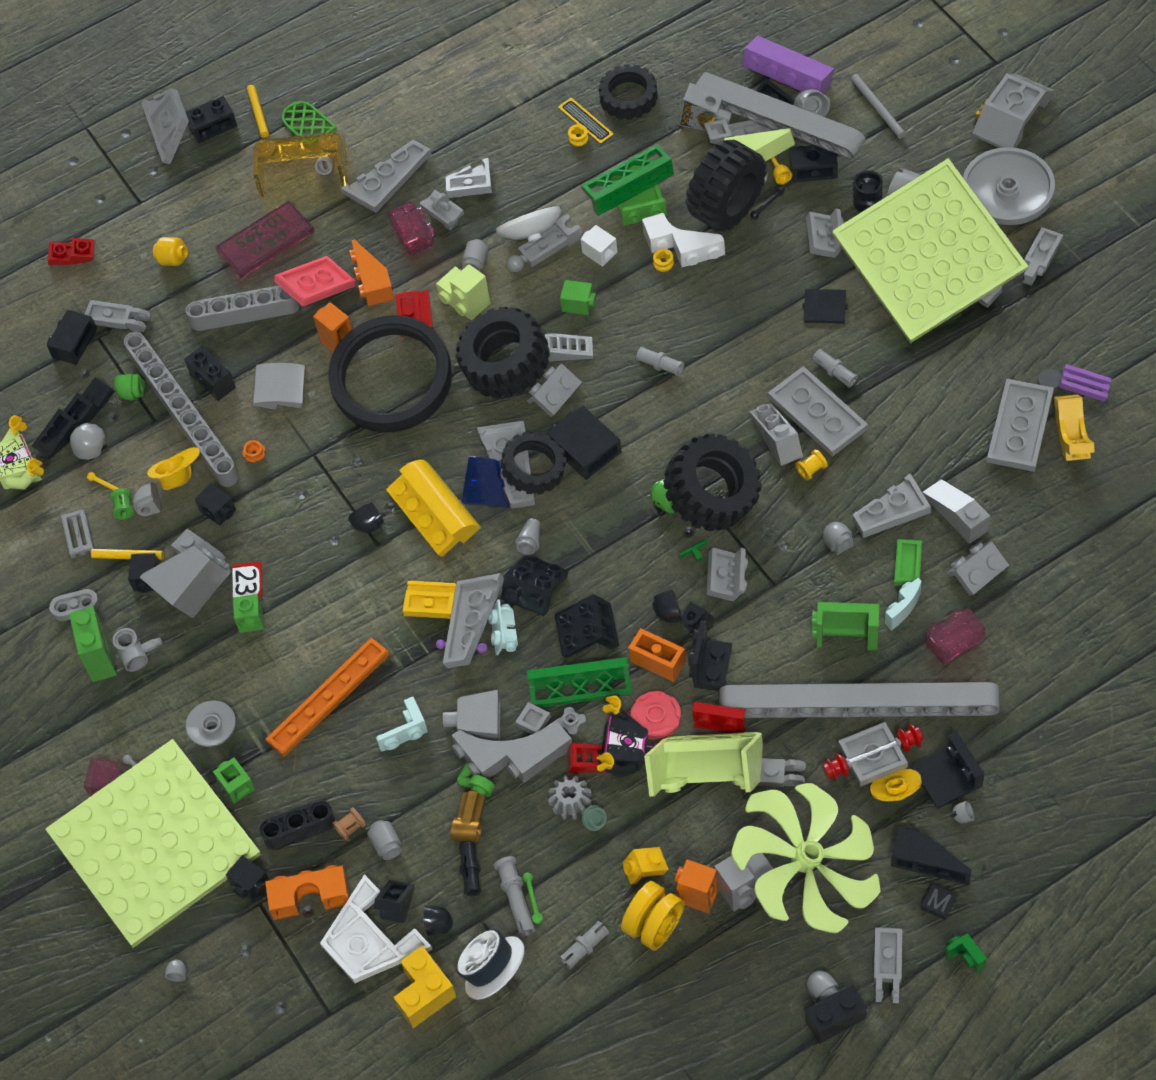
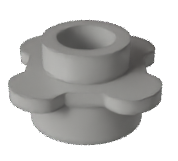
M567 707L564 709L562 717L558 718L557 721L569 735H575L581 729L582 724L586 722V717L584 714L576 713L572 707Z

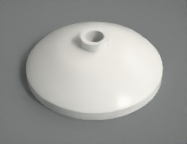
M560 206L541 209L515 218L497 227L496 232L499 236L512 240L528 238L529 242L536 241L542 238L541 233L551 228L561 214Z

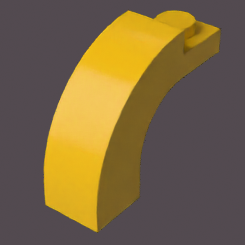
M1078 394L1054 397L1057 432L1065 460L1090 459V453L1095 452L1094 442L1088 438L1086 433L1082 397Z

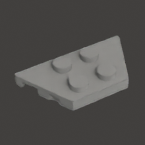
M172 88L165 90L162 94L155 95L152 101L144 100L141 103L161 160L166 164L172 162L189 122L179 93Z

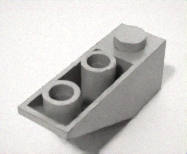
M771 403L760 405L757 409L750 411V415L771 454L781 466L803 457L798 433Z

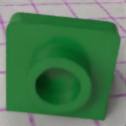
M968 933L961 938L960 936H955L946 944L945 957L948 961L960 954L964 964L968 968L972 967L977 974L986 969L987 958Z

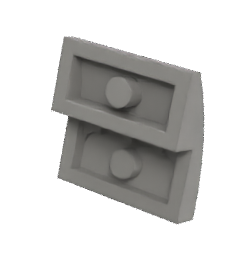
M265 363L256 365L253 406L276 409L277 405L301 408L305 365L293 363Z

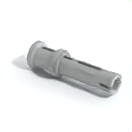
M508 856L497 860L493 865L495 870L499 872L501 890L506 892L519 936L524 937L531 935L536 930L521 888L523 886V879L518 875L515 866L517 863L516 858Z

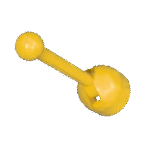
M774 156L771 158L775 166L773 177L777 184H785L791 180L792 172L786 165H779Z

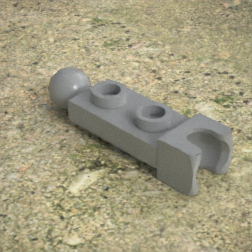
M563 216L555 222L554 226L541 233L542 238L533 242L528 241L518 248L520 256L512 255L508 258V269L511 272H520L526 262L531 267H534L565 246L573 245L582 237L580 226L575 225L571 228L570 216Z

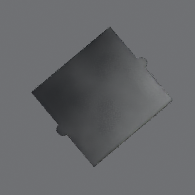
M805 289V303L802 304L804 323L845 324V310L848 309L846 290Z

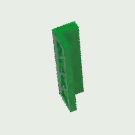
M656 144L582 184V190L592 200L594 212L600 216L673 176L672 159ZM656 153L660 156L657 160H648L649 157ZM634 165L641 166L636 171L629 170ZM614 176H622V179L618 181H610ZM596 186H603V189L596 193L591 190Z
M627 657L527 670L531 704L539 708L602 700L610 696H632ZM625 678L626 688L615 690L609 686L614 680ZM596 682L601 686L594 693L585 690L589 683ZM564 686H572L576 689L571 696H564L560 693ZM547 689L551 692L547 699L536 700L535 690Z

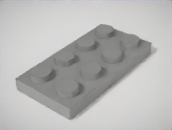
M804 366L768 392V398L832 457L868 430V424Z
M1006 379L987 456V463L1035 472L1053 397V387Z

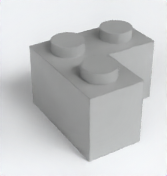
M763 853L751 856L743 871L738 868L732 856L714 866L717 870L719 892L733 912L739 908L745 909L753 903L754 899L757 898L754 890L757 879L773 869Z

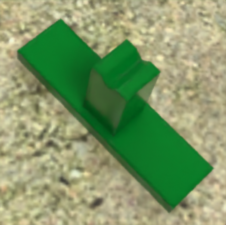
M706 539L679 553V558L681 559L692 553L697 562L703 560L699 549L708 545V540Z

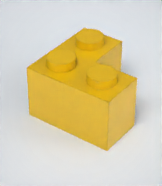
M423 946L400 961L405 974L412 984L394 996L399 1011L412 1028H415L457 997L453 985Z

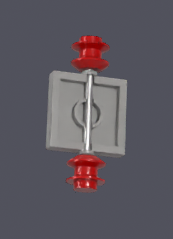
M883 722L839 740L838 746L844 757L838 753L835 754V760L833 761L826 757L825 764L822 765L823 771L827 779L832 778L834 782H837V776L842 774L847 778L851 768L860 787L908 768V762L900 748L906 752H910V746L912 745L920 748V742L923 741L922 733L918 727L914 728L912 724H909L908 730L905 732L898 728L897 738H894L886 722Z

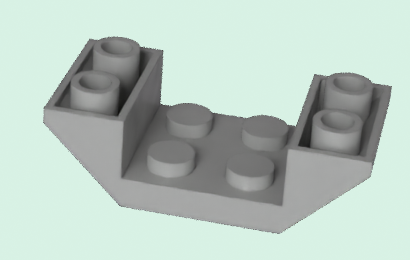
M1007 73L984 103L972 136L998 148H1016L1023 139L1025 124L1039 106L1042 108L1046 107L1054 96L1055 90L1021 75Z

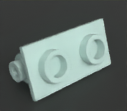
M497 600L488 618L489 624H492L491 644L495 646L496 655L500 653L501 649L513 652L518 646L516 629H507V627L515 626L513 608L509 604L501 606L500 600Z

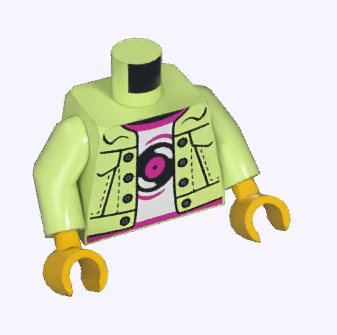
M14 415L9 420L10 429L0 442V482L4 489L24 490L31 483L42 480L40 476L43 475L44 469L39 467L42 465V461L32 457L23 435L19 433V431L23 432L26 430V423L22 422V417Z

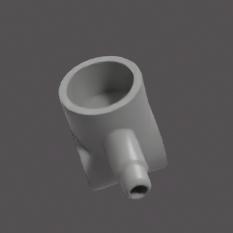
M130 628L118 630L112 640L125 669L129 672L143 668L148 663L146 653L156 649L163 643L161 638L158 637L141 644L135 631Z

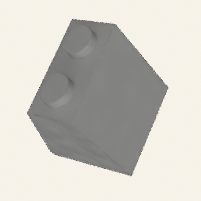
M193 545L143 573L140 578L172 606L194 618L230 572L223 567L226 563L205 547L201 551Z

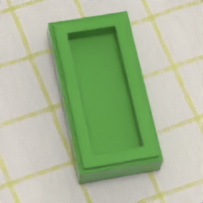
M897 539L894 586H903L907 582H913L917 578L920 579L922 540Z

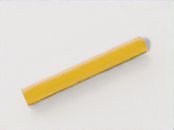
M254 85L247 86V91L260 136L266 138L269 136L257 91Z
M92 549L91 558L131 559V554L155 553L158 560H163L164 552L156 550Z

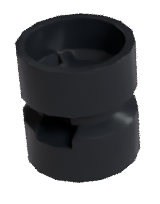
M862 171L854 178L853 205L859 212L865 211L882 200L883 179L877 172Z

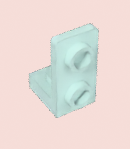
M414 697L404 700L407 710H404L403 714L407 724L376 737L381 752L393 750L401 743L408 740H416L428 732Z

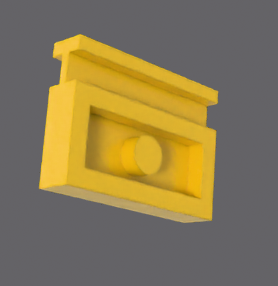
M407 582L408 587L403 605L404 616L451 619L456 583Z

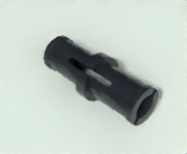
M464 842L459 845L461 866L459 869L460 874L463 875L464 894L466 896H477L481 893L479 872L481 869L480 864L477 863L476 844Z

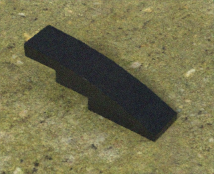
M95 377L82 395L76 393L64 411L60 408L57 410L32 447L47 458H52L70 442V436L74 429L81 424L89 423L115 391Z

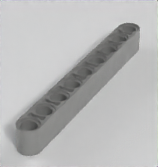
M704 72L696 83L697 86L716 93L723 98L721 109L731 111L733 114L775 130L790 128L793 137L846 158L853 159L866 140L865 136L854 128L710 73Z
M139 332L129 333L124 338V344L132 362L191 445L200 450L199 456L218 483L224 487L233 486L238 481V473L232 458L145 337Z

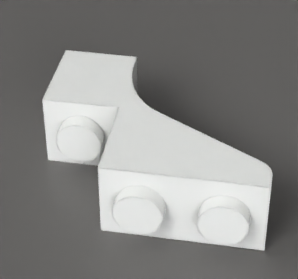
M664 213L642 219L643 233L651 253H655L659 249L673 247L681 267L696 265L699 262L716 259L725 255L724 239L719 234L675 228L668 222Z

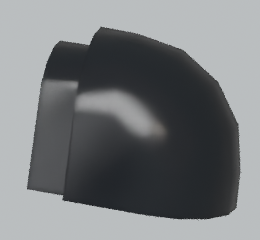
M373 502L365 504L352 512L348 517L350 524L362 533L376 531L381 528L380 524L384 523Z
M673 589L654 596L652 606L658 618L668 623L682 621L680 607Z
M690 601L682 615L683 626L687 630L694 632L695 628L699 629L701 621H706V628H708L714 621V617L705 609Z
M424 905L423 914L426 935H443L449 932L453 925V919L449 911L438 905Z

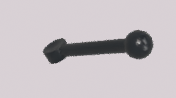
M779 186L776 193L760 208L751 212V218L757 219L759 214L778 196L783 195L785 188Z

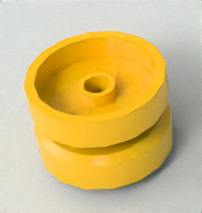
M649 881L638 891L628 906L622 919L621 931L632 938L641 936V943L649 949L656 951L668 940L679 923L684 911L685 901L672 893L665 896V888L654 881Z

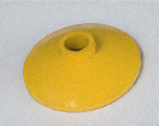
M903 769L873 781L870 791L877 800L900 801L915 793L920 788L922 779L917 771Z

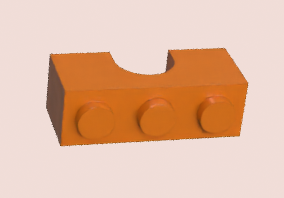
M330 865L319 871L312 872L307 870L298 873V875L289 877L277 876L270 881H265L269 911L274 920L300 915L299 902L303 896L309 893H316L321 896L325 910L344 906L350 898L347 875L343 866Z

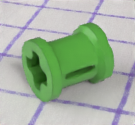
M119 488L110 493V500L114 504V518L125 520L134 515V508L130 503V490Z

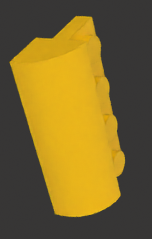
M415 460L403 466L399 470L402 475L386 489L435 552L441 557L449 552L459 541L464 544L481 528L438 473L425 460Z

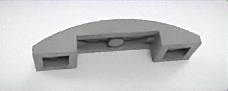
M726 119L704 123L709 141L714 144L723 142L724 138L775 130L751 120L727 124Z

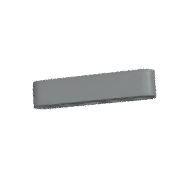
M280 286L194 301L188 304L186 313L191 327L194 330L203 331L293 314L298 311L300 304Z

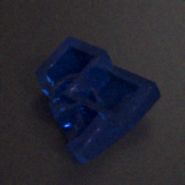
M469 456L461 503L465 505H486L491 508H509V500H506L502 488L505 487V483L500 476L501 467L498 460Z

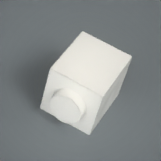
M597 225L590 231H586L581 238L582 253L602 267L617 253L616 238Z

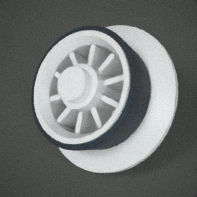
M496 929L487 930L475 937L463 950L456 967L457 974L466 980L465 990L468 996L476 1000L484 999L499 991L504 985L511 991L515 990L519 983L513 978V975L522 962L524 944L517 937L504 938L500 931Z

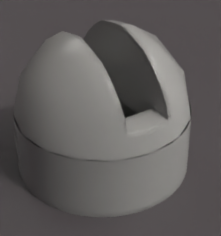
M328 156L318 158L315 163V169L321 175L330 174L334 166L332 159ZM324 161L327 162L328 169H325Z
M968 801L957 804L952 810L953 814H957L954 820L958 823L963 824L974 821V811Z
M175 959L167 964L165 970L166 979L174 982H181L186 979L187 968L181 960Z

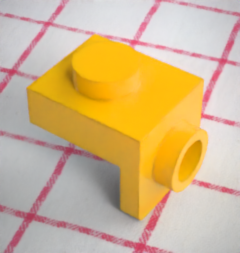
M660 847L633 849L623 861V869L631 885L637 884L642 877L664 875L669 870Z

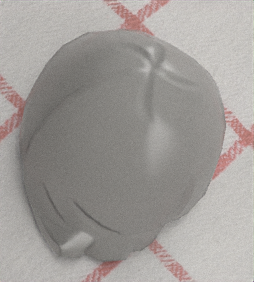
M808 89L796 96L793 105L825 117L829 113L831 104L830 99L819 90Z

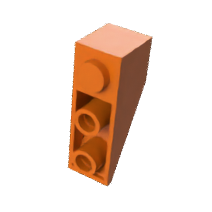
M351 240L353 249L349 251L352 263L358 264V267H354L357 281L362 280V284L358 285L361 299L366 298L368 306L395 300L387 268L356 240Z

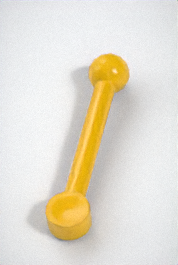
M94 472L87 474L89 481H96L113 491L119 489L96 477Z

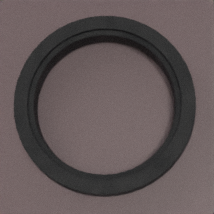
M391 315L368 320L346 334L332 354L328 377L333 399L350 421L370 431L389 433L415 427L430 418L439 409L450 389L452 369L447 348L431 327L411 317ZM389 335H403L419 340L431 350L436 359L435 378L424 397L414 405L392 413L372 412L360 407L351 400L345 389V373L350 360L361 347L372 340Z

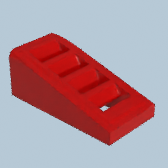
M571 743L567 751L568 773H605V770L602 772L597 770V766L600 763H598L596 757L598 754H601L602 745ZM577 755L581 756V762H577ZM587 755H591V763L587 762Z

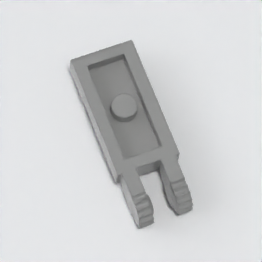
M94 300L89 302L85 315L92 317L95 325L120 329L129 328L134 332H144L146 325L141 321H147L150 318V313L144 309Z
M762 758L761 779L757 786L784 787L805 784L803 776L785 775V771L801 772L806 769V763L801 760L790 759L785 761L784 759Z
M875 927L876 1002H882V982L893 983V990L891 992L893 1003H899V983L902 980V929Z

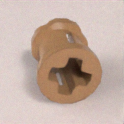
M353 807L350 809V813L341 820L332 822L338 834L345 841L357 829L367 826L363 818Z

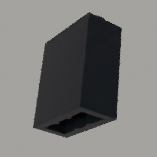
M583 405L576 410H572L565 419L558 424H554L547 432V435L551 436L553 441H558L559 447L563 448L566 462L585 480L622 453L620 439Z

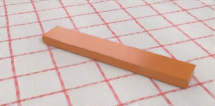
M371 637L265 739L266 742L285 757L390 656L389 651Z

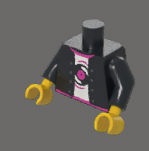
M610 696L606 698L609 704L603 706V711L605 713L611 712V715H609L604 725L601 754L596 757L600 760L597 770L600 772L605 770L617 778H623L636 773V771H640L645 761L644 756L656 745L647 743L648 729L642 727L640 723L621 707L619 697Z

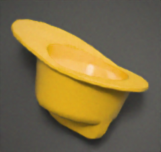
M196 447L188 448L169 459L153 465L147 474L150 478L157 479L164 490L182 486L190 479L192 474L190 464L197 459L200 450Z

